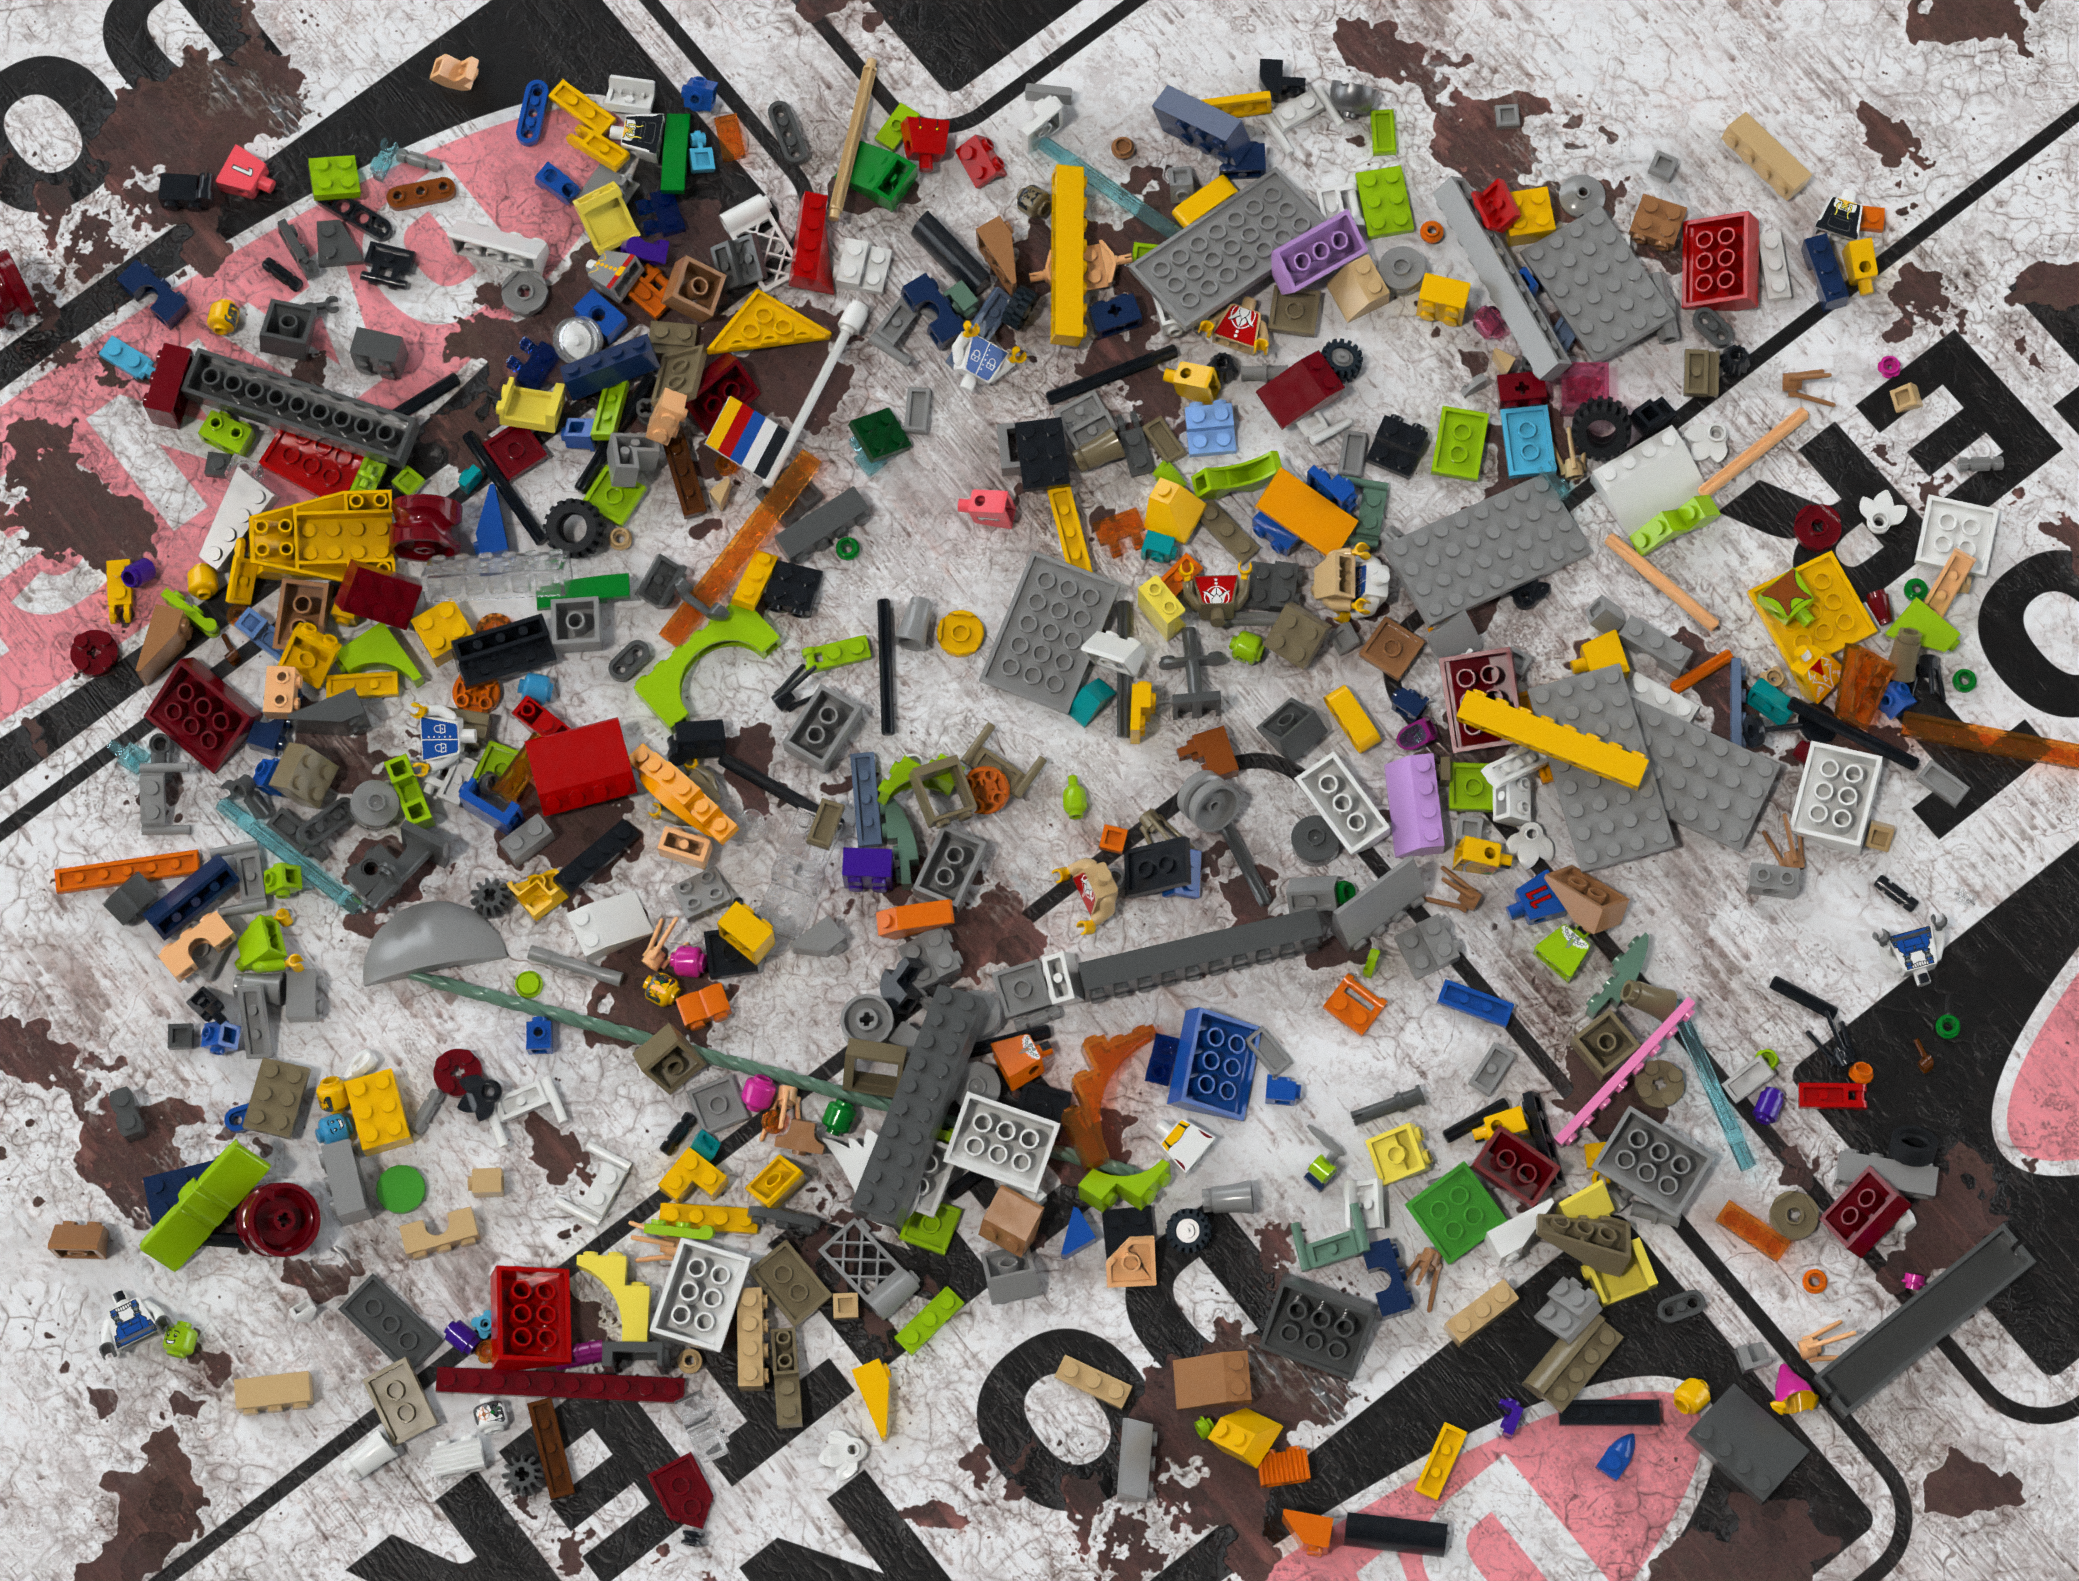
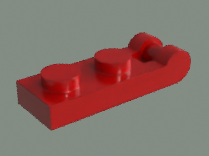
M1798 1083V1109L1867 1110V1101H1865L1867 1084ZM1848 1093H1855V1100H1849Z

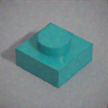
M473 464L469 469L466 468L460 474L458 483L461 490L467 495L482 480L481 470Z
M701 1129L696 1134L690 1148L710 1162L715 1157L721 1143Z

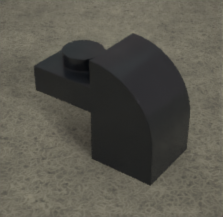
M1260 59L1259 87L1261 92L1270 91L1271 101L1281 103V95L1296 98L1305 93L1306 78L1282 77L1283 60Z
M1662 396L1654 402L1649 399L1633 410L1630 415L1631 424L1644 439H1648L1655 435L1659 428L1674 419L1677 412Z
M904 957L898 962L895 970L885 969L881 976V996L894 1013L909 1015L922 997L911 984L925 966L920 959Z

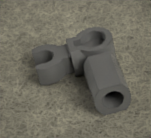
M243 774L239 779L234 781L227 780L221 785V789H228L231 794L227 797L229 800H233L236 796L244 797V803L256 820L264 818L271 812V808L260 792L255 791L256 783L249 775Z

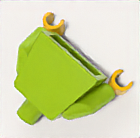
M281 908L276 912V916L259 914L255 920L250 922L248 928L237 942L240 957L234 963L239 971L245 972L249 969L256 973L282 971L285 970V967H291L294 972L304 970V966L301 963H297L304 961L300 955L292 954L288 960H284L287 957V952L279 923L283 927L292 925L293 920L288 910Z

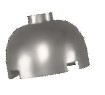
M1332 80L1330 88L1332 105L1342 111L1341 116L1355 118L1356 114L1368 112L1373 106L1377 94V89L1351 82L1343 84L1340 80Z

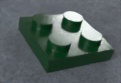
M890 407L851 420L848 425L871 464L906 452L912 447L910 440Z

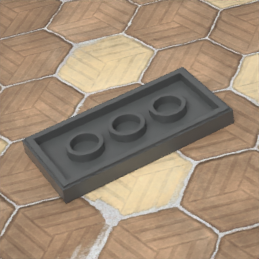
M373 1273L338 1308L344 1316L393 1362L408 1357L414 1371L444 1341Z

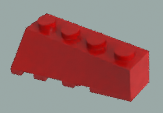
M805 191L799 204L788 286L834 295L825 221L828 195Z

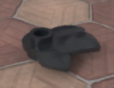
M1538 579L1506 594L1513 597V603L1518 609L1528 610L1534 606L1536 600L1544 599L1548 595L1550 585L1546 582H1538Z
M469 1075L459 1080L461 1087L467 1093L460 1100L457 1106L458 1110L466 1113L475 1112L479 1122L488 1119L494 1112L495 1103L502 1097L503 1090L501 1085L495 1080L485 1081L479 1075ZM494 1088V1094L488 1096V1090Z

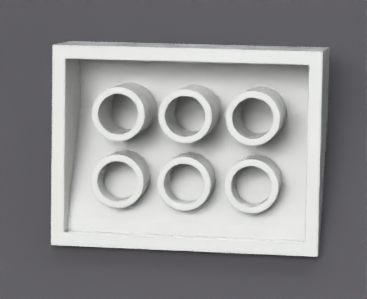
M1673 425L1592 471L1590 478L1591 484L1628 538L1661 511L1676 510L1694 496H1700L1698 488L1705 483L1685 443Z
M1811 741L1790 821L1791 832L1830 848L1860 855L1883 767V756Z
M967 1091L943 1162L1036 1194L1058 1135L1060 1123Z
M681 1237L649 1330L653 1337L680 1345L721 1353L752 1259Z

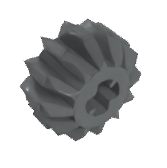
M485 878V885L477 882L476 885L479 890H471L474 898L470 900L471 905L476 906L475 912L477 914L482 912L483 918H487L491 913L494 919L497 918L496 912L498 911L501 914H505L506 911L503 906H511L508 898L512 896L510 891H506L508 888L507 884H500L498 878H495L492 883L489 878ZM489 895L494 896L495 900L491 902L490 899L487 900V897Z
M525 1454L521 1455L520 1462L515 1457H512L511 1460L514 1465H504V1468L510 1471L509 1473L502 1474V1478L508 1480L505 1482L504 1487L506 1489L512 1487L511 1494L514 1496L519 1490L522 1498H525L526 1490H529L530 1494L534 1495L535 1490L532 1487L534 1485L538 1488L542 1487V1484L537 1479L545 1478L544 1473L538 1472L543 1468L541 1463L535 1464L536 1459L533 1456L527 1461ZM521 1471H525L529 1475L528 1478L525 1477V1481H521L518 1477V1474L522 1475Z

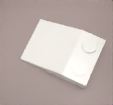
M635 890L589 903L566 914L588 963L654 933Z
M936 1141L922 1176L919 1200L914 1210L931 1218H934L957 1166L943 1162L948 1144Z
M1552 1198L1486 1232L1484 1244L1498 1268L1502 1265L1507 1268L1519 1261L1517 1258L1520 1257L1536 1234L1537 1214H1549L1554 1204Z

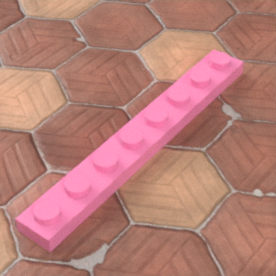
M1687 997L1560 1131L1554 1138L1556 1145L1562 1148L1566 1144L1569 1147L1578 1137L1576 1132L1581 1127L1586 1129L1595 1118L1592 1115L1598 1109L1603 1111L1612 1100L1609 1097L1615 1091L1620 1093L1627 1086L1628 1082L1626 1079L1632 1073L1636 1076L1644 1068L1645 1064L1643 1061L1648 1056L1653 1058L1661 1050L1662 1047L1659 1044L1665 1038L1670 1040L1679 1029L1676 1026L1682 1020L1686 1023L1694 1015L1695 1011L1693 1008L1695 1007V1002L1690 997Z

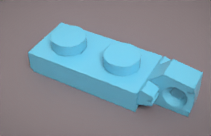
M113 335L99 352L101 358L137 380H143L145 377L150 379L152 371L156 370L153 367L155 363L149 357Z

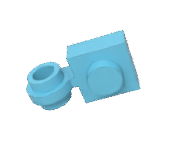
M700 130L690 133V146L695 147L688 150L691 173L714 172L715 163L712 147L703 148L706 146L705 133H701Z

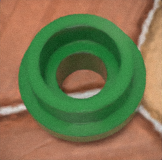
M851 537L842 538L836 544V553L842 560H853L859 554V544ZM845 547L852 548V551L849 553H846L843 550Z
M1913 578L1906 582L1903 591L1908 600L1913 601L1917 597L1922 601L1927 596L1928 587L1923 580ZM1912 587H1919L1920 592H1914Z
M1968 669L1958 670L1952 678L1954 688L1962 693L1972 691L1977 683L1975 674ZM1960 679H1966L1968 681V684H1961Z
M1347 881L1337 882L1336 894L1338 903L1343 905L1356 896V890L1352 883Z
M1943 1015L1936 1022V1032L1944 1039H1952L1960 1032V1022L1952 1015ZM1944 1024H1949V1025H1951L1952 1030H1951V1031H1946V1030L1943 1028V1025H1944Z

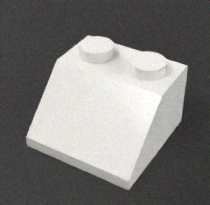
M1108 630L1106 633L1097 631L1081 647V651L1094 665L1135 678L1146 654V650L1140 645V641L1128 637L1127 640L1119 638L1117 633Z

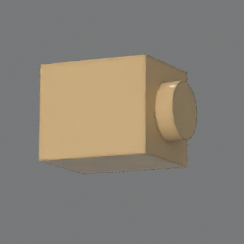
M502 1168L472 1169V1176H468L467 1184L468 1191H472L475 1198L504 1197V1172Z

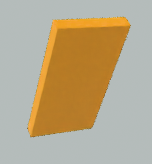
M1282 467L1278 469L1254 506L1325 557L1330 551L1342 548L1358 523L1357 519Z

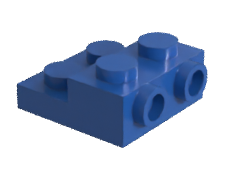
M1313 465L1307 471L1306 485L1350 514L1357 506L1355 501L1358 495L1355 494L1354 484L1348 478H1342L1339 474L1331 480L1326 470L1323 468L1318 469Z

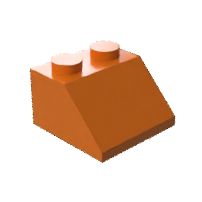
M1284 1509L1282 1522L1301 1550L1307 1551L1306 1555L1321 1558L1322 1554L1327 1555L1334 1518Z

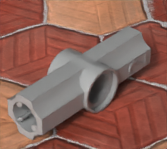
M1654 272L1648 275L1676 317L1675 300L1673 296H1670L1666 273ZM1676 318L1656 330L1659 344H1672L1680 338Z

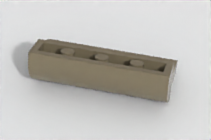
M1598 1314L1570 1344L1559 1338L1521 1385L1538 1399L1545 1400L1562 1414L1623 1340L1624 1336L1607 1324L1605 1318Z

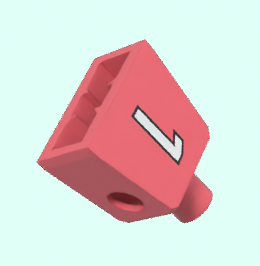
M236 144L215 180L219 191L249 199H255L260 190L272 193L276 184L275 180L267 177L269 171L266 164Z
M974 489L970 499L959 498L958 512L969 513L974 523L1012 529L1016 506L1008 491Z

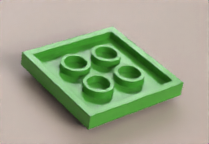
M1465 1161L1459 1163L1404 1204L1431 1243L1442 1255L1447 1265L1485 1239L1486 1232L1508 1221Z

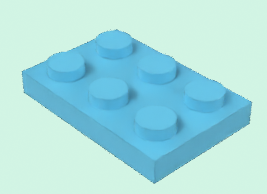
M1548 405L1500 409L1509 479L1533 477L1541 474H1556Z

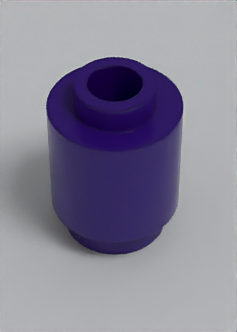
M141 558L124 568L121 573V579L127 587L137 588L153 580L156 576V569L149 559Z
M1765 1087V1090L1761 1091L1752 1113L1756 1117L1755 1120L1763 1125L1776 1122L1784 1102V1094L1780 1090L1773 1087Z
M461 1320L457 1322L452 1321L444 1331L446 1334L445 1340L462 1354L472 1355L482 1342L478 1338L479 1334Z

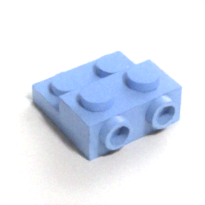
M1219 399L1213 401V405H1203L1202 402L1197 401L1190 403L1189 407H1185L1189 458L1236 454L1232 403Z

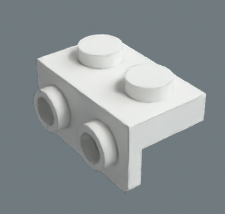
M610 75L604 110L630 114H651L655 101V81Z
M1378 1178L1358 1182L1345 1180L1343 1196L1346 1209L1344 1215L1346 1228L1349 1230L1355 1229L1349 1207L1353 1203H1359L1366 1231L1385 1228L1383 1180Z

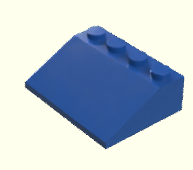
M1201 1007L1186 1010L1167 1104L1187 1111L1244 1121L1257 1058L1254 1050L1251 1051L1245 1043V1039L1257 1031L1260 1026ZM1261 1033L1252 1040L1257 1049L1259 1048Z

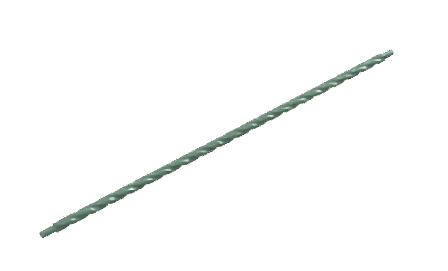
M426 973L408 975V979L429 984L431 988L452 992L478 1001H485L503 1008L522 1011L529 1015L546 1017L547 1020L559 1021L569 1026L595 1031L605 1036L631 1041L638 1045H643L654 1036L643 1030L624 1025H615L606 1020L579 1015L570 1010L543 1005L533 1000L507 995L482 986L470 985L464 981L446 976L429 975ZM692 1045L705 1062L711 1065L740 1071L751 1076L755 1074L765 1075L773 1081L784 1085L813 1091L835 1099L850 1101L860 1106L888 1112L893 1100L878 1095L842 1090L843 1085H834L825 1080L806 1075H797L788 1070L770 1065H761L752 1060L725 1055L715 1050ZM946 1115L942 1128L954 1129L958 1117ZM1054 1145L1050 1158L1068 1161L1090 1169L1094 1168L1097 1171L1108 1172L1115 1176H1129L1144 1172L1143 1170L1136 1169V1166L1127 1165L1102 1156L1090 1155L1086 1152L1061 1145Z

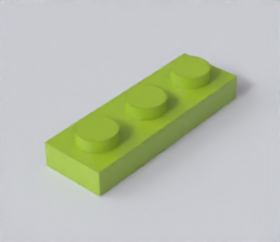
M628 380L602 390L590 433L592 440H609L611 433H617L630 387Z
M946 1286L894 1339L913 1356L965 1303Z

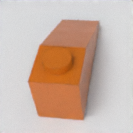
M951 899L897 906L876 912L878 936L892 940H898L955 923Z

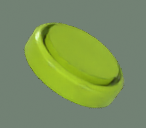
M524 971L517 976L515 989L523 998H535L543 989L542 978L534 971Z

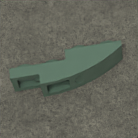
M892 797L885 806L880 803V813L886 817V823L882 824L883 838H888L889 845H896L893 846L894 859L900 862V868L895 869L897 883L902 884V890H912L910 866L920 865L917 845L908 819L899 804Z
M1646 932L1641 937L1637 935L1628 944L1630 949L1624 955L1619 953L1612 961L1614 966L1611 970V974L1616 978L1611 976L1602 986L1605 990L1599 996L1595 993L1586 1003L1588 1008L1585 1014L1592 1020L1608 1003L1617 1009L1623 1002L1620 999V992L1624 983L1629 979L1637 980L1648 948L1649 935Z

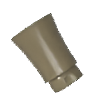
M1112 427L1093 440L1079 446V449L1071 452L1081 473L1112 460L1126 457Z
M1910 627L1899 628L1888 661L1882 671L1886 677L1904 683L1915 681L1916 665L1922 633Z
M1627 980L1620 992V999L1624 1003L1651 1015L1660 1022H1664L1674 1012L1677 1004V994L1674 990L1659 988L1640 981Z

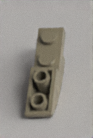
M796 1328L771 1329L778 1429L803 1427Z

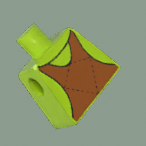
M1794 567L1758 595L1756 602L1784 625H1788L1797 619L1806 628L1815 620L1807 610L1812 606L1814 598Z

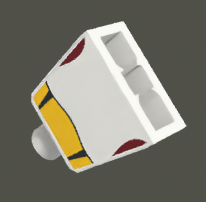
M1162 1119L1154 1128V1131L1164 1138L1159 1144L1160 1151L1184 1178L1190 1174L1215 1144V1137L1184 1119H1180L1174 1127Z

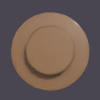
M1127 137L1115 139L1111 145L1112 154L1122 160L1130 158L1134 153L1133 141Z

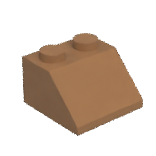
M1001 1185L983 1217L978 1235L1021 1258L1035 1240L1045 1207Z
M63 1221V1225L55 1224L48 1242V1249L57 1258L106 1260L109 1230L102 1226L101 1222L91 1221L87 1222V1225H78V1222Z

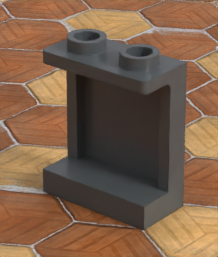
M603 1341L602 1367L607 1375H617V1360H657V1368L661 1375H666V1368H671V1353H669V1349L665 1348L663 1342Z

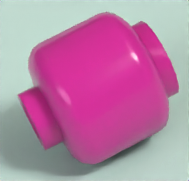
M680 945L676 952L671 953L670 966L674 967V972L678 976L697 978L706 970L707 955L703 953L700 947Z
M755 1074L754 1077L746 1080L741 1099L747 1104L746 1108L748 1110L760 1112L761 1109L771 1107L776 1093V1086L771 1078Z

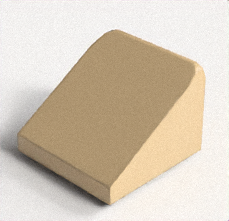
M1494 348L1492 361L1501 374H1510L1514 368L1516 358L1498 348Z
M1911 382L1889 391L1896 413L1923 407L1918 387Z
M725 478L709 491L711 500L720 511H723L732 489L729 478Z
M1871 820L1865 847L1889 852L1895 826Z

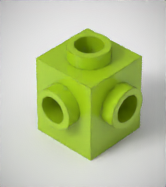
M280 862L275 863L272 868L265 870L264 884L266 894L275 895L277 899H286L290 897V894L303 889L301 866Z

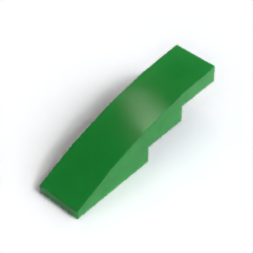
M667 114L662 160L661 194H685L690 114Z
M629 573L585 577L536 587L537 611L551 610V599L598 596L601 604L608 603V600L630 599Z

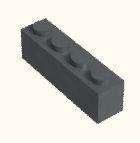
M852 486L775 535L776 545L789 563L801 564L809 558L811 553L816 550L822 551L833 539L844 537L849 532V529L855 525H863L869 519L868 517L871 516L870 508L856 488Z

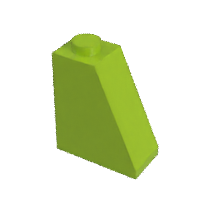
M1917 597L1884 634L1885 637L1895 640L1899 628H1914L1922 633L1920 640L1921 648L1942 654L1947 650L1952 652L1961 642L1957 639L1961 633Z

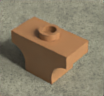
M797 1118L791 1119L789 1131L785 1135L776 1136L774 1144L775 1147L792 1149V1154L806 1156L807 1152L823 1155L826 1151V1144L817 1136L818 1122Z

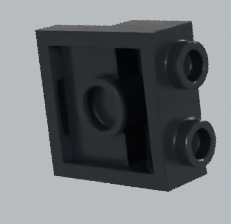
M1391 414L1390 417L1384 415L1365 462L1409 480L1428 439V432H1425V427L1418 423H1413L1412 426L1404 423V419L1399 415Z
M777 560L763 600L765 607L776 613L781 611L789 612L796 618H804V616L811 618L823 571Z

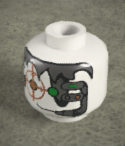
M486 1397L479 1400L480 1404L473 1409L477 1430L484 1432L485 1435H494L504 1431V1427L508 1423L504 1403L494 1400V1397Z

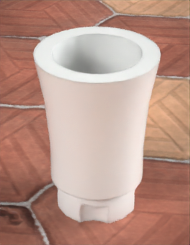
M377 1428L341 1464L350 1478L357 1482L362 1476L366 1477L373 1470L399 1455L389 1439Z

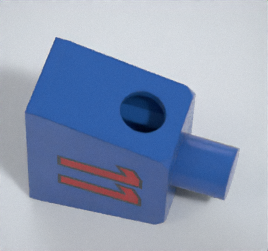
M1548 869L1515 890L1514 898L1516 903L1505 907L1510 920L1524 916L1528 925H1534L1566 916L1567 910L1544 879L1545 874L1550 873Z

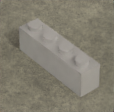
M1846 1148L1844 1151L1840 1150L1837 1156L1833 1183L1835 1185L1849 1187L1870 1165L1904 1197L1932 1201L1935 1197L1939 1167H1934L1933 1163L1924 1167H1911L1896 1161L1894 1158H1884V1155L1880 1153L1859 1154V1150Z

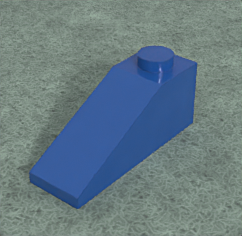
M495 484L489 485L476 530L477 541L473 542L476 556H481L483 563L511 557Z

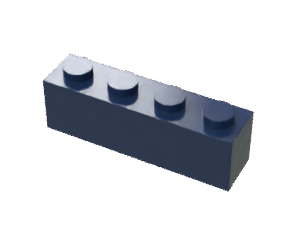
M644 334L560 367L570 396L575 401L659 369L661 366L648 334Z
M217 854L142 915L165 941L239 882L240 878L229 864Z

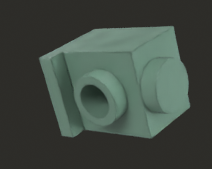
M962 280L943 293V297L946 296L949 299L952 311L956 315L960 314L964 320H969L978 313L979 300Z

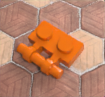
M648 263L644 266V272L648 275L645 278L640 275L626 296L657 321L669 308L661 304L669 280L662 275L660 269L654 268ZM657 282L663 288L659 291L652 283Z

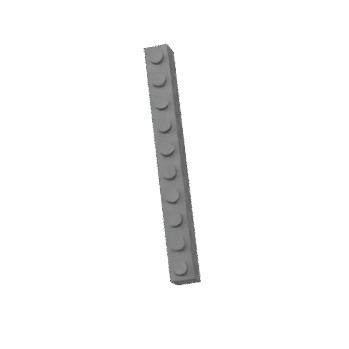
M1450 176L1432 193L1437 201L1438 208L1443 211L1447 218V224L1457 235L1458 243L1465 249L1469 256V262L1477 270L1479 280L1489 291L1490 299L1497 305L1501 318L1509 326L1512 337L1521 347L1522 355L1529 361L1535 377L1539 380L1554 381L1572 365L1570 359L1496 231L1488 230L1483 225L1480 212L1474 206V200L1471 196L1473 191L1465 178Z

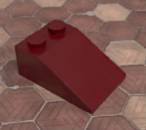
M1318 350L1299 360L1256 391V394L1281 430L1338 400L1345 386Z

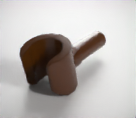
M224 633L221 637L229 650L224 657L234 666L241 660V656L231 644L227 634Z
M1917 1038L1914 1040V1043L1922 1058L1917 1062V1065L1925 1074L1933 1069L1934 1060L1930 1055H1927L1920 1039Z

